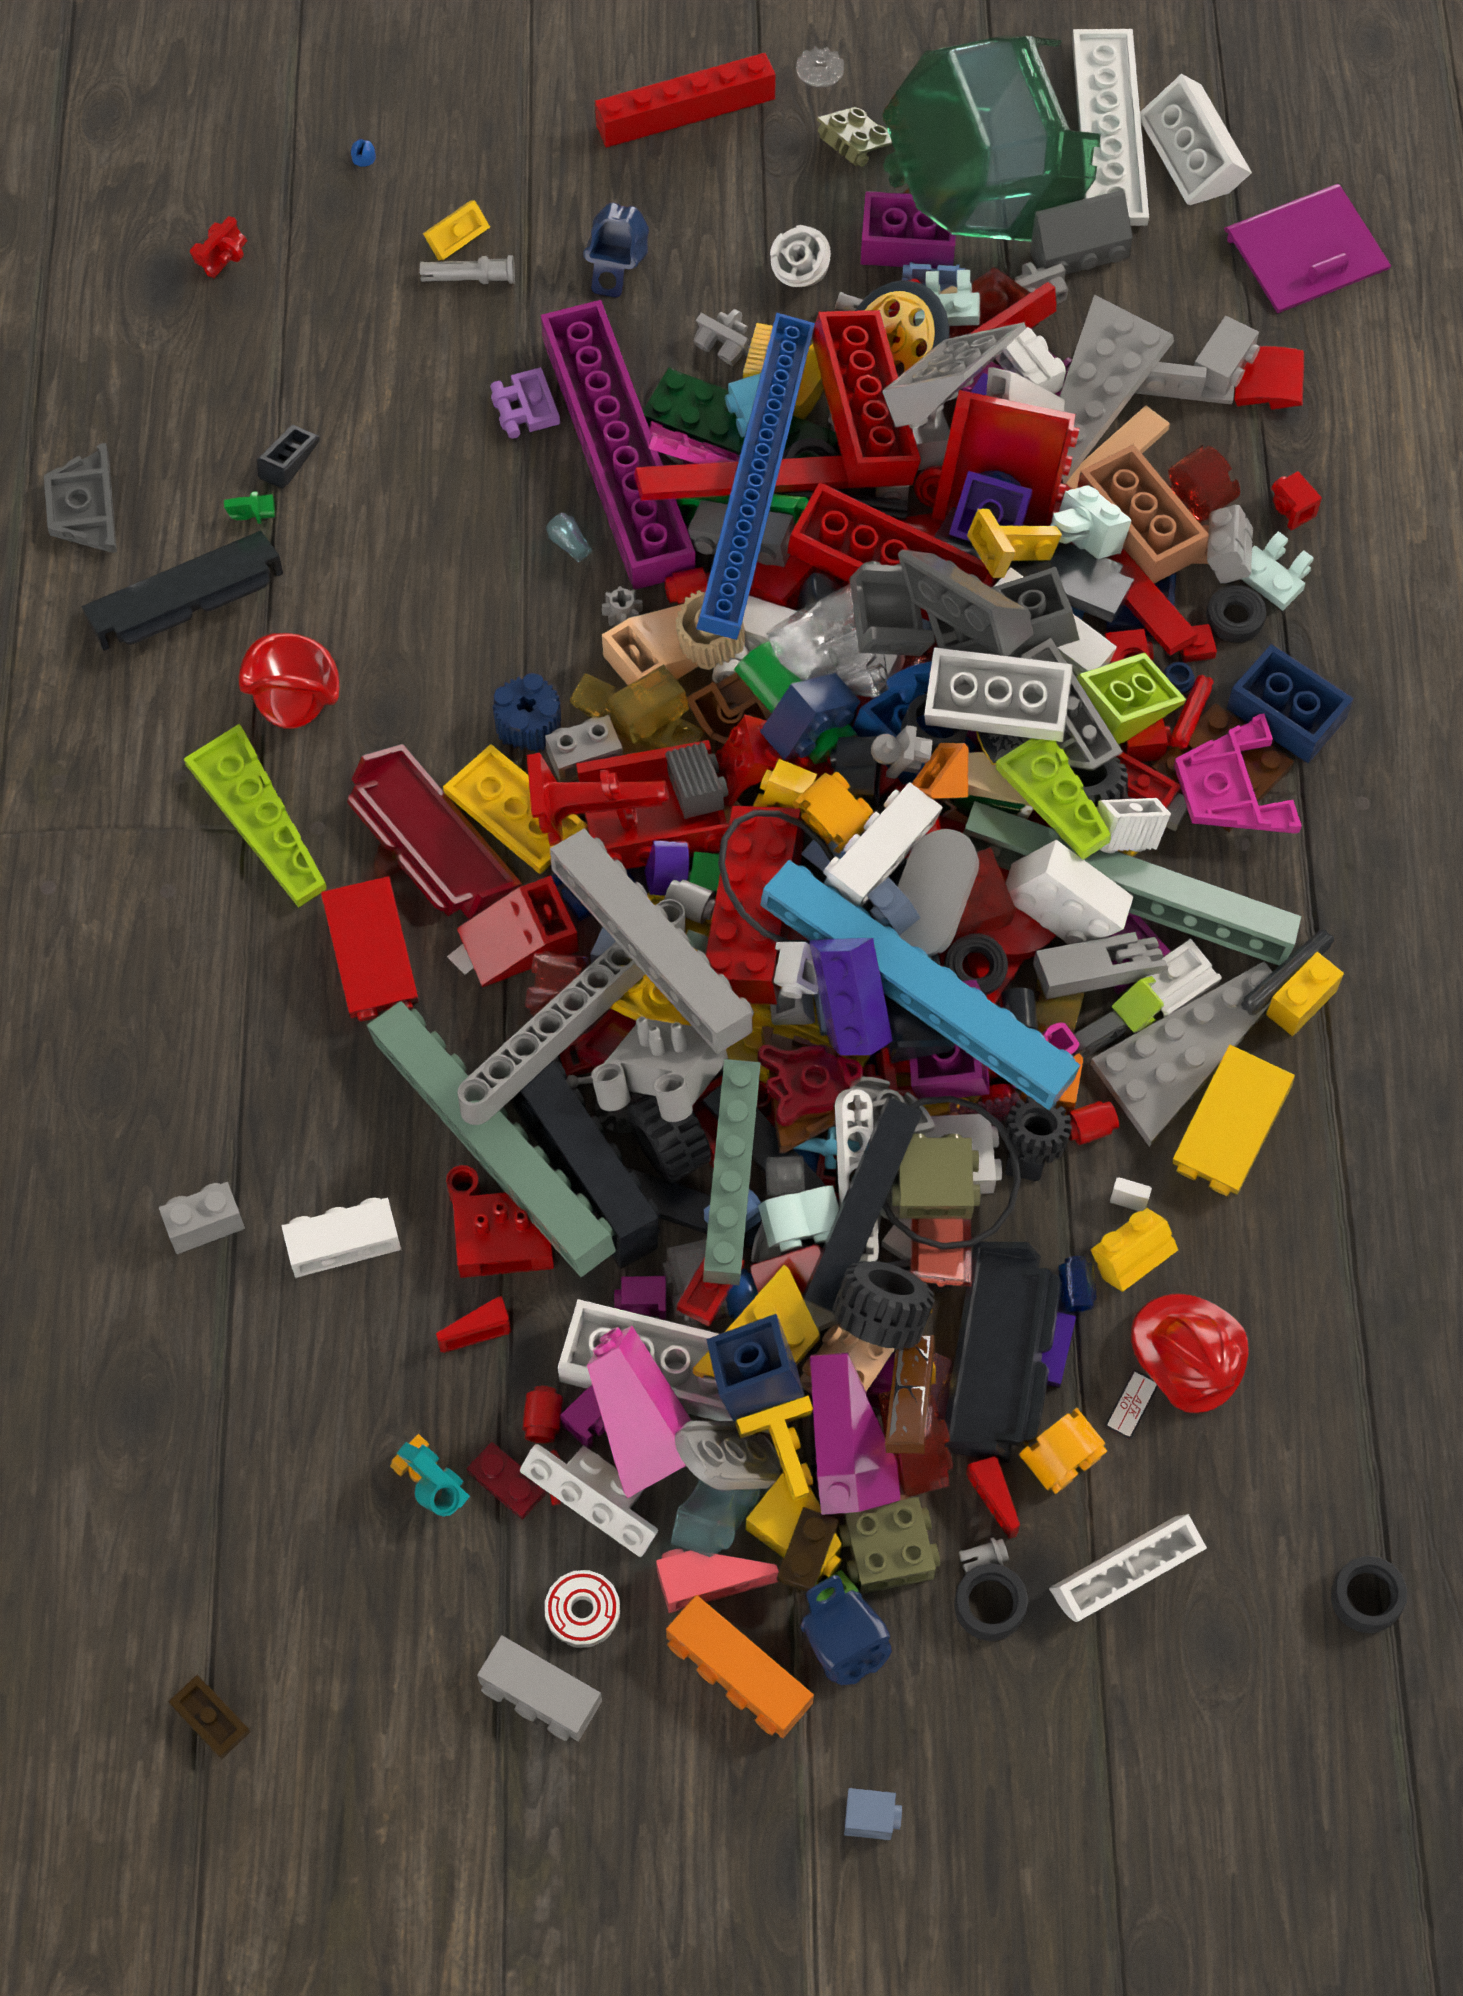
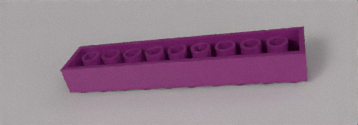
M598 300L542 314V339L632 588L636 590L663 583L664 578L670 577L673 572L694 569L695 550L676 499L640 500L634 477L636 467L663 466L658 451L648 448L651 432L602 301Z

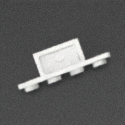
M535 1444L520 1468V1472L639 1557L644 1555L658 1532L655 1526L630 1509L643 1490L627 1498L623 1492L617 1469L584 1445L566 1464L539 1444Z

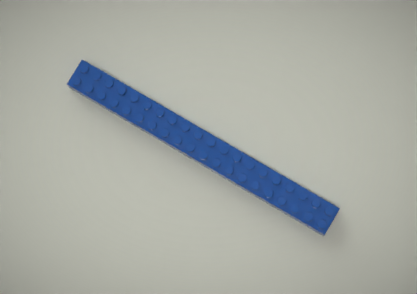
M776 313L696 627L698 630L734 640L738 638L815 323Z

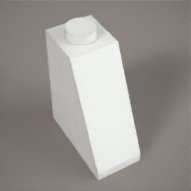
M994 367L988 368L986 396L1064 412L1065 400L1017 373Z

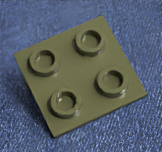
M857 107L817 118V121L821 123L818 128L820 138L833 147L834 150H839V154L845 156L854 166H865L869 160L867 156L869 151L895 144L898 141L888 133L885 127L876 124L867 116L864 110Z

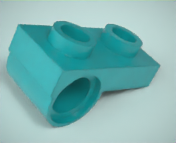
M405 1442L396 1453L422 1477L415 1488V1498L421 1506L439 1516H449L458 1508H461L470 1497L460 1487L464 1481L447 1467L443 1471L436 1464L439 1457L422 1444L420 1448H417ZM442 1488L440 1498L434 1502L435 1494Z

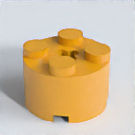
M835 772L833 775L824 773L793 801L795 809L801 805L805 812L800 817L806 825L817 833L827 845L831 841L838 845L833 851L841 853L855 834L860 836L865 831L864 826L874 812L862 798L856 800L847 790L850 788L849 783L838 772Z
M1076 1408L1071 1414L1068 1413L1036 1438L1037 1442L1031 1447L1027 1446L1019 1455L1047 1490L1052 1489L1057 1494L1078 1475L1075 1469L1080 1466L1085 1472L1099 1461L1107 1450L1104 1448L1106 1444L1079 1409Z

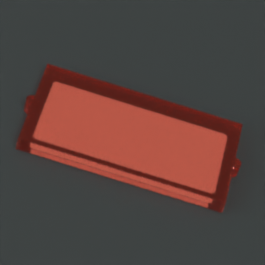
M911 1219V1230L919 1236L941 1243L966 1241L971 1239V1219ZM911 1239V1273L920 1278L921 1281L937 1283L939 1287H943L944 1284L971 1287V1247L941 1250Z

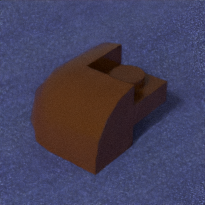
M736 672L718 683L713 682L685 698L703 730L710 738L722 744L727 742L731 730L737 727L744 715L768 720L771 712Z

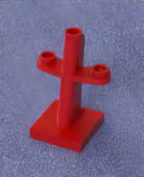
M540 752L527 755L531 814L533 818L539 819V828L542 833H548L550 846L557 845L563 841L562 820L569 815L616 810L623 829H631L632 825L637 824L635 808L663 806V802L669 801L665 780L659 782H619L616 772L610 773L609 770H601V782H557Z

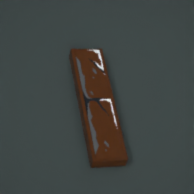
M922 1335L920 1342L914 1344V1347L895 1350L885 1439L886 1453L924 1454L935 1351L934 1335Z

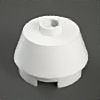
M798 225L784 234L780 233L771 247L772 270L775 276L788 286L808 287L817 284L826 275L830 262V246L826 237L820 231L803 225Z

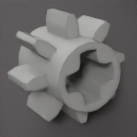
M619 586L612 593H605L606 603L602 604V615L608 616L610 626L614 624L617 626L628 618L639 616L638 612L643 611L642 600H636V590L634 589L630 591Z

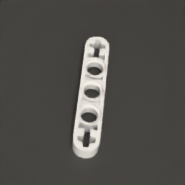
M858 1089L842 1091L835 1102L839 1208L850 1185L849 1175L858 1167L873 1132L871 1098L866 1092ZM853 1099L860 1102V1108L854 1109V1111L848 1110L847 1104L853 1102ZM847 1121H861L862 1126H847ZM857 1131L863 1138V1145L859 1151L852 1152L847 1142L850 1134ZM876 1221L866 1244V1253L862 1254L860 1261L871 1262L876 1261L878 1258V1221Z

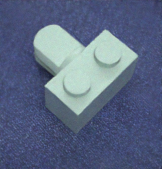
M1088 485L1065 491L1059 512L1054 513L1050 526H1057L1062 536L1059 542L1064 544L1072 542L1078 548L1086 549L1095 558L1101 559L1121 553L1132 520L1121 512L1118 506L1111 504L1101 496L1098 490Z

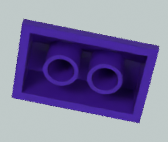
M873 938L813 939L809 941L829 1044L839 1055H872L891 1043L893 1039Z

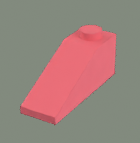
M683 1549L670 1550L662 1555V1559L656 1560L657 1573L669 1613L684 1609L696 1594L707 1603L778 1582L777 1575L779 1571L776 1564L697 1550L684 1552Z

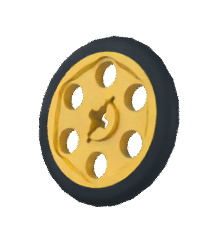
M903 280L883 285L866 296L855 310H880L894 364L896 366L898 363L903 362L904 372L943 340L949 339L947 313L940 298L930 288L919 282ZM898 301L900 310L896 316L890 318L888 314L889 307L892 303ZM923 310L925 313L924 321L919 326H914V315L918 311ZM900 337L899 343H893V338ZM921 341H926L927 351L923 356L917 357V345Z

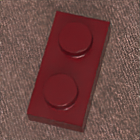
M493 1442L466 1468L470 1476L521 1520L547 1494L545 1489L520 1472L521 1466Z

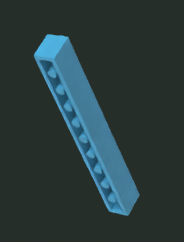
M788 860L763 888L760 906L809 941L813 939L873 938L884 994L1049 1111L1074 1081L1080 1064L1075 1061L1069 1052L1056 1048L1046 1041L1039 1031L1032 1028L1029 1029L1016 1020L1012 1012L1005 1008H999L989 1001L981 990L969 987L958 979L951 969L941 967L931 960L921 948L911 946L901 939L894 929L881 925L871 918L864 908L854 906L844 899L837 889L832 886H826L817 880L806 867L797 866Z

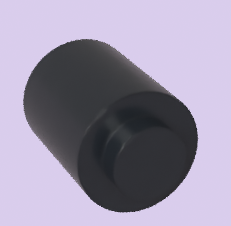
M1012 988L1000 994V1007L1012 1012L1016 1020L1029 1029L1032 1028L1038 1031L1034 991L1028 988Z

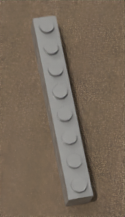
M584 828L550 848L551 864L554 873L716 1054H719L752 1033L753 1010L749 1002L743 997L739 998L732 991L727 978L723 974L718 975L711 968L706 955L700 950L696 951L689 944L685 932L679 927L675 928L669 922L664 909L660 905H654L648 899L643 886L639 882L634 883L627 876L622 863L619 860L614 861L607 854V850L599 838L594 839Z

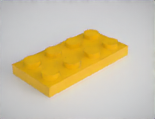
M490 744L443 786L444 793L536 872L541 874L551 865L550 848L553 846L549 845L548 833L543 834L540 830L539 819L532 817L528 774ZM575 814L569 815L562 820L563 841L584 828L588 831L587 824Z

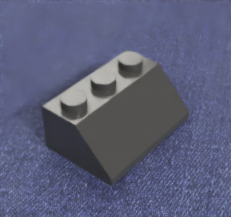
M1124 190L1035 212L1030 254L1037 269L1041 267L1048 269L1062 263L1066 270V275L1081 270H1090L1096 266L1111 262L1117 263L1129 258L1133 236Z

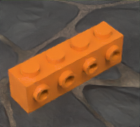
M697 1594L666 1628V1636L669 1640L667 1646L671 1651L683 1660L688 1656L698 1665L696 1671L702 1678L712 1685L717 1681L728 1691L725 1694L728 1700L740 1710L747 1707L757 1716L755 1722L769 1735L772 1736L776 1732L780 1737L784 1738L813 1704V1693Z

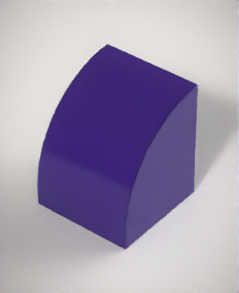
M653 842L645 868L650 895L665 896L673 880L679 882L682 880L687 881L689 870L687 843Z

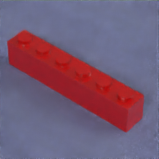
M761 53L595 100L596 127L607 148L775 99L776 74L766 53Z

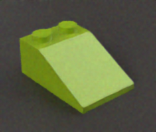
M1145 652L1081 673L1077 677L1078 682L1117 744L1132 738L1183 705L1186 701L1184 696Z

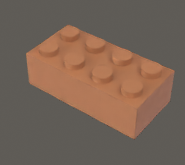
M1134 444L1080 471L1077 488L1088 485L1095 488L1101 496L1111 504L1118 506L1121 512L1132 520L1123 549L1153 583L1203 558L1209 534Z

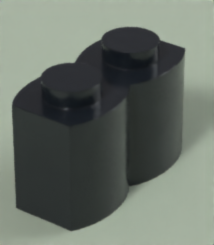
M878 736L838 737L837 747L831 749L830 756L831 767L835 769L834 773L838 772L846 779L850 785V788L847 790L856 800L862 798L870 807H878L882 764L878 763L871 754L872 742Z

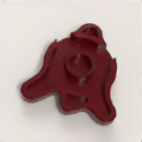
M763 1045L759 1048L757 1054V1061L761 1062V1065L777 1074L776 1077L767 1080L765 1089L779 1103L775 1118L778 1124L782 1126H790L799 1117L806 1114L823 1113L835 1109L838 1095L860 1082L863 1074L861 1064L856 1060L846 1059L840 1055L837 1058L825 1052L826 1047L816 1045L801 1047L792 1051L781 1050L771 1045Z

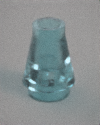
M561 513L554 517L546 526V530L549 533L548 538L573 556L577 562L590 554L592 549L587 544L574 517Z

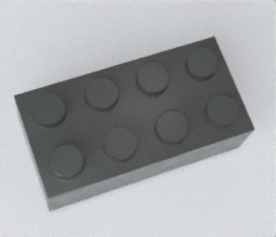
M1056 567L992 587V589H999L1010 600L1024 604L1031 614L1030 621L1034 634L1008 657L1021 658V655L1049 638L1053 640L1056 647L1080 640L1073 611ZM927 612L938 648L998 655Z

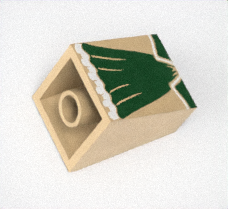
M984 752L968 753V797L935 799L943 807L939 814L940 816L963 824L967 823L974 801L1027 819L1033 811L1032 806L996 770V765L992 766Z

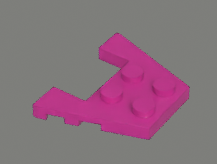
M651 421L649 427L651 438L648 443V448L683 459L685 464L739 461L740 455L707 442L702 443L690 439L684 433L670 431L662 428L663 425Z
M1264 713L1253 717L1251 722L1242 727L1238 725L1230 729L1227 735L1215 741L1210 740L1175 759L1174 768L1192 823L1285 833L1300 832L1302 825L1293 800L1262 806L1258 805L1241 751L1271 746L1273 738Z

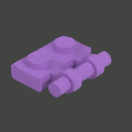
M541 367L511 375L513 386L504 388L501 381H495L490 385L493 405L499 409L501 427L507 431L509 438H517L520 435L518 426L525 422L529 432L560 424V416ZM518 400L521 408L512 410L510 403Z

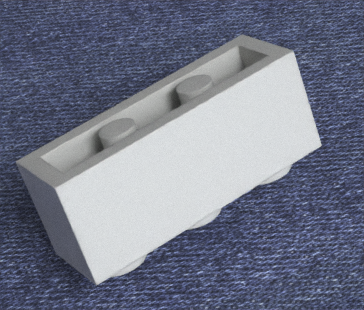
M369 1198L362 1201L358 1206L347 1209L335 1207L326 1211L324 1215L312 1218L308 1216L297 1217L291 1220L289 1224L282 1225L295 1278L401 1250L388 1198Z

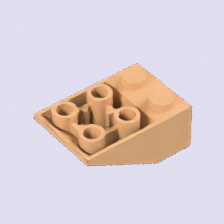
M684 604L628 618L602 634L603 656L641 702L698 667L697 662L693 663L692 658L688 659L687 655L683 654L676 631V617H678V611H682L681 606Z

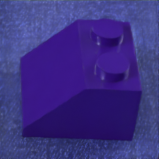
M968 471L949 535L970 541L967 534L978 509H990L999 526H1022L1032 496V489Z

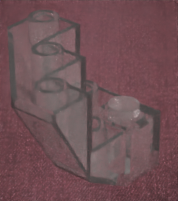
M850 584L802 608L776 624L766 633L780 663L803 681L836 673L855 695L872 698L880 696L888 687L886 683L888 674L885 654L859 653Z

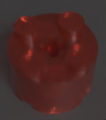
M1203 445L1199 446L1172 465L1168 470L1172 484L1169 487L1189 507L1188 510L1199 523L1208 520L1209 514L1212 511L1225 508L1240 496L1238 480L1231 481L1228 475L1232 468L1225 458L1209 445L1204 449Z
M544 950L543 954L535 953L532 963V973L536 974L534 987H528L525 1007L530 1008V1014L533 1017L582 973V967L587 968L589 966L588 957Z

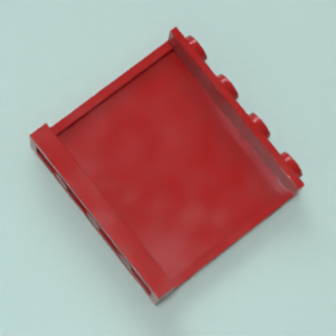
M959 390L932 519L944 521L946 511H950L952 507L957 508L968 471L978 474L984 471H1001L1010 474L1022 487L1032 489V496L1023 525L1050 526L1054 513H1057V511H1054L1055 503H1062L1066 484L1060 483L1062 475L1068 476L1073 456L1067 455L1069 447L1075 448L1080 428L1074 427L1076 414Z
M709 740L576 763L579 782H601V770H609L610 773L616 772L619 782H659L664 780L666 782L669 801L663 802V806L635 808L637 824L632 825L631 829H623L616 810L585 813L589 834L594 839L599 838L604 844L607 854L614 861L619 860L625 869L646 866L654 841L687 843L689 858L694 857V852L712 854L720 852L721 838L729 827V823L726 822L724 809L684 819L670 777L668 776L665 756L667 751L672 752L674 749L679 750L681 747L685 749L687 746L692 747L694 744L699 745L701 742L705 744L708 754H712Z

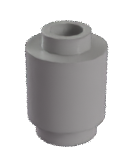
M673 880L664 900L673 899L680 902L685 909V918L703 924L706 919L711 920L713 917L715 905L714 891L686 880L681 882Z

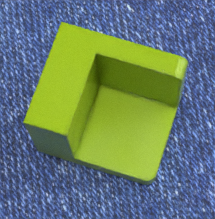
M1152 976L1140 979L1112 1005V1008L1133 1033L1150 1026L1156 1020L1153 1016L1164 1007V1002L1151 988L1156 983Z

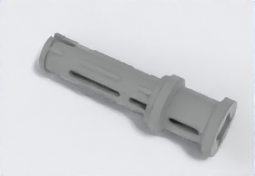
M508 255L507 259H488L487 256H482L478 261L420 262V275H422L420 279L421 282L479 280L483 284H488L489 281H508L509 284H514V256Z

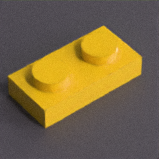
M472 200L428 229L423 235L439 261L456 252L489 229L490 226L476 201Z

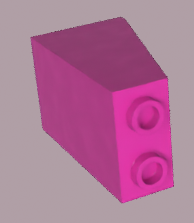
M633 1326L623 1331L616 1327L600 1338L601 1343L592 1350L594 1355L587 1364L623 1492L627 1498L686 1466L676 1449L675 1435L687 1422L692 1421Z

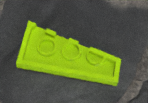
M1031 738L996 761V770L1084 860L1110 843L1111 833L1094 803L1085 794L1083 784L1078 775L1075 776L1068 764L1069 759L1064 750L1059 748L1056 741Z

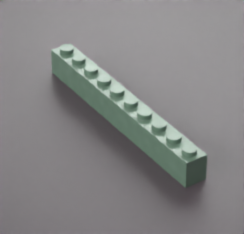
M975 801L963 834L973 843L979 860L1010 870L1012 863L1055 840L1078 855L1054 829ZM1099 849L1084 859L1133 896L1129 909L1131 914L1279 966L1288 959L1295 946L1301 920L1299 915L1117 851L1115 853H1106Z
M400 1001L370 1022L367 1027L374 1044L516 1205L528 1213V1218L580 1277L616 1252L612 1240L615 1233L609 1223L602 1217L599 1220L596 1219L591 1213L593 1208L588 1200L581 1193L575 1195L569 1189L571 1184L560 1169L555 1172L548 1165L550 1161L544 1151L538 1145L533 1148L527 1142L529 1140L528 1135L517 1122L511 1124L506 1118L508 1114L504 1107L483 1124L472 1125L463 1120L460 1113L457 1091L460 1084L468 1077L465 1073L467 1069L455 1053L450 1056L446 1052V1045L436 1031L429 1033L425 1028L426 1022L416 1009L410 1011ZM474 1100V1101H471V1102H472V1103H475V1102H479L480 1100Z

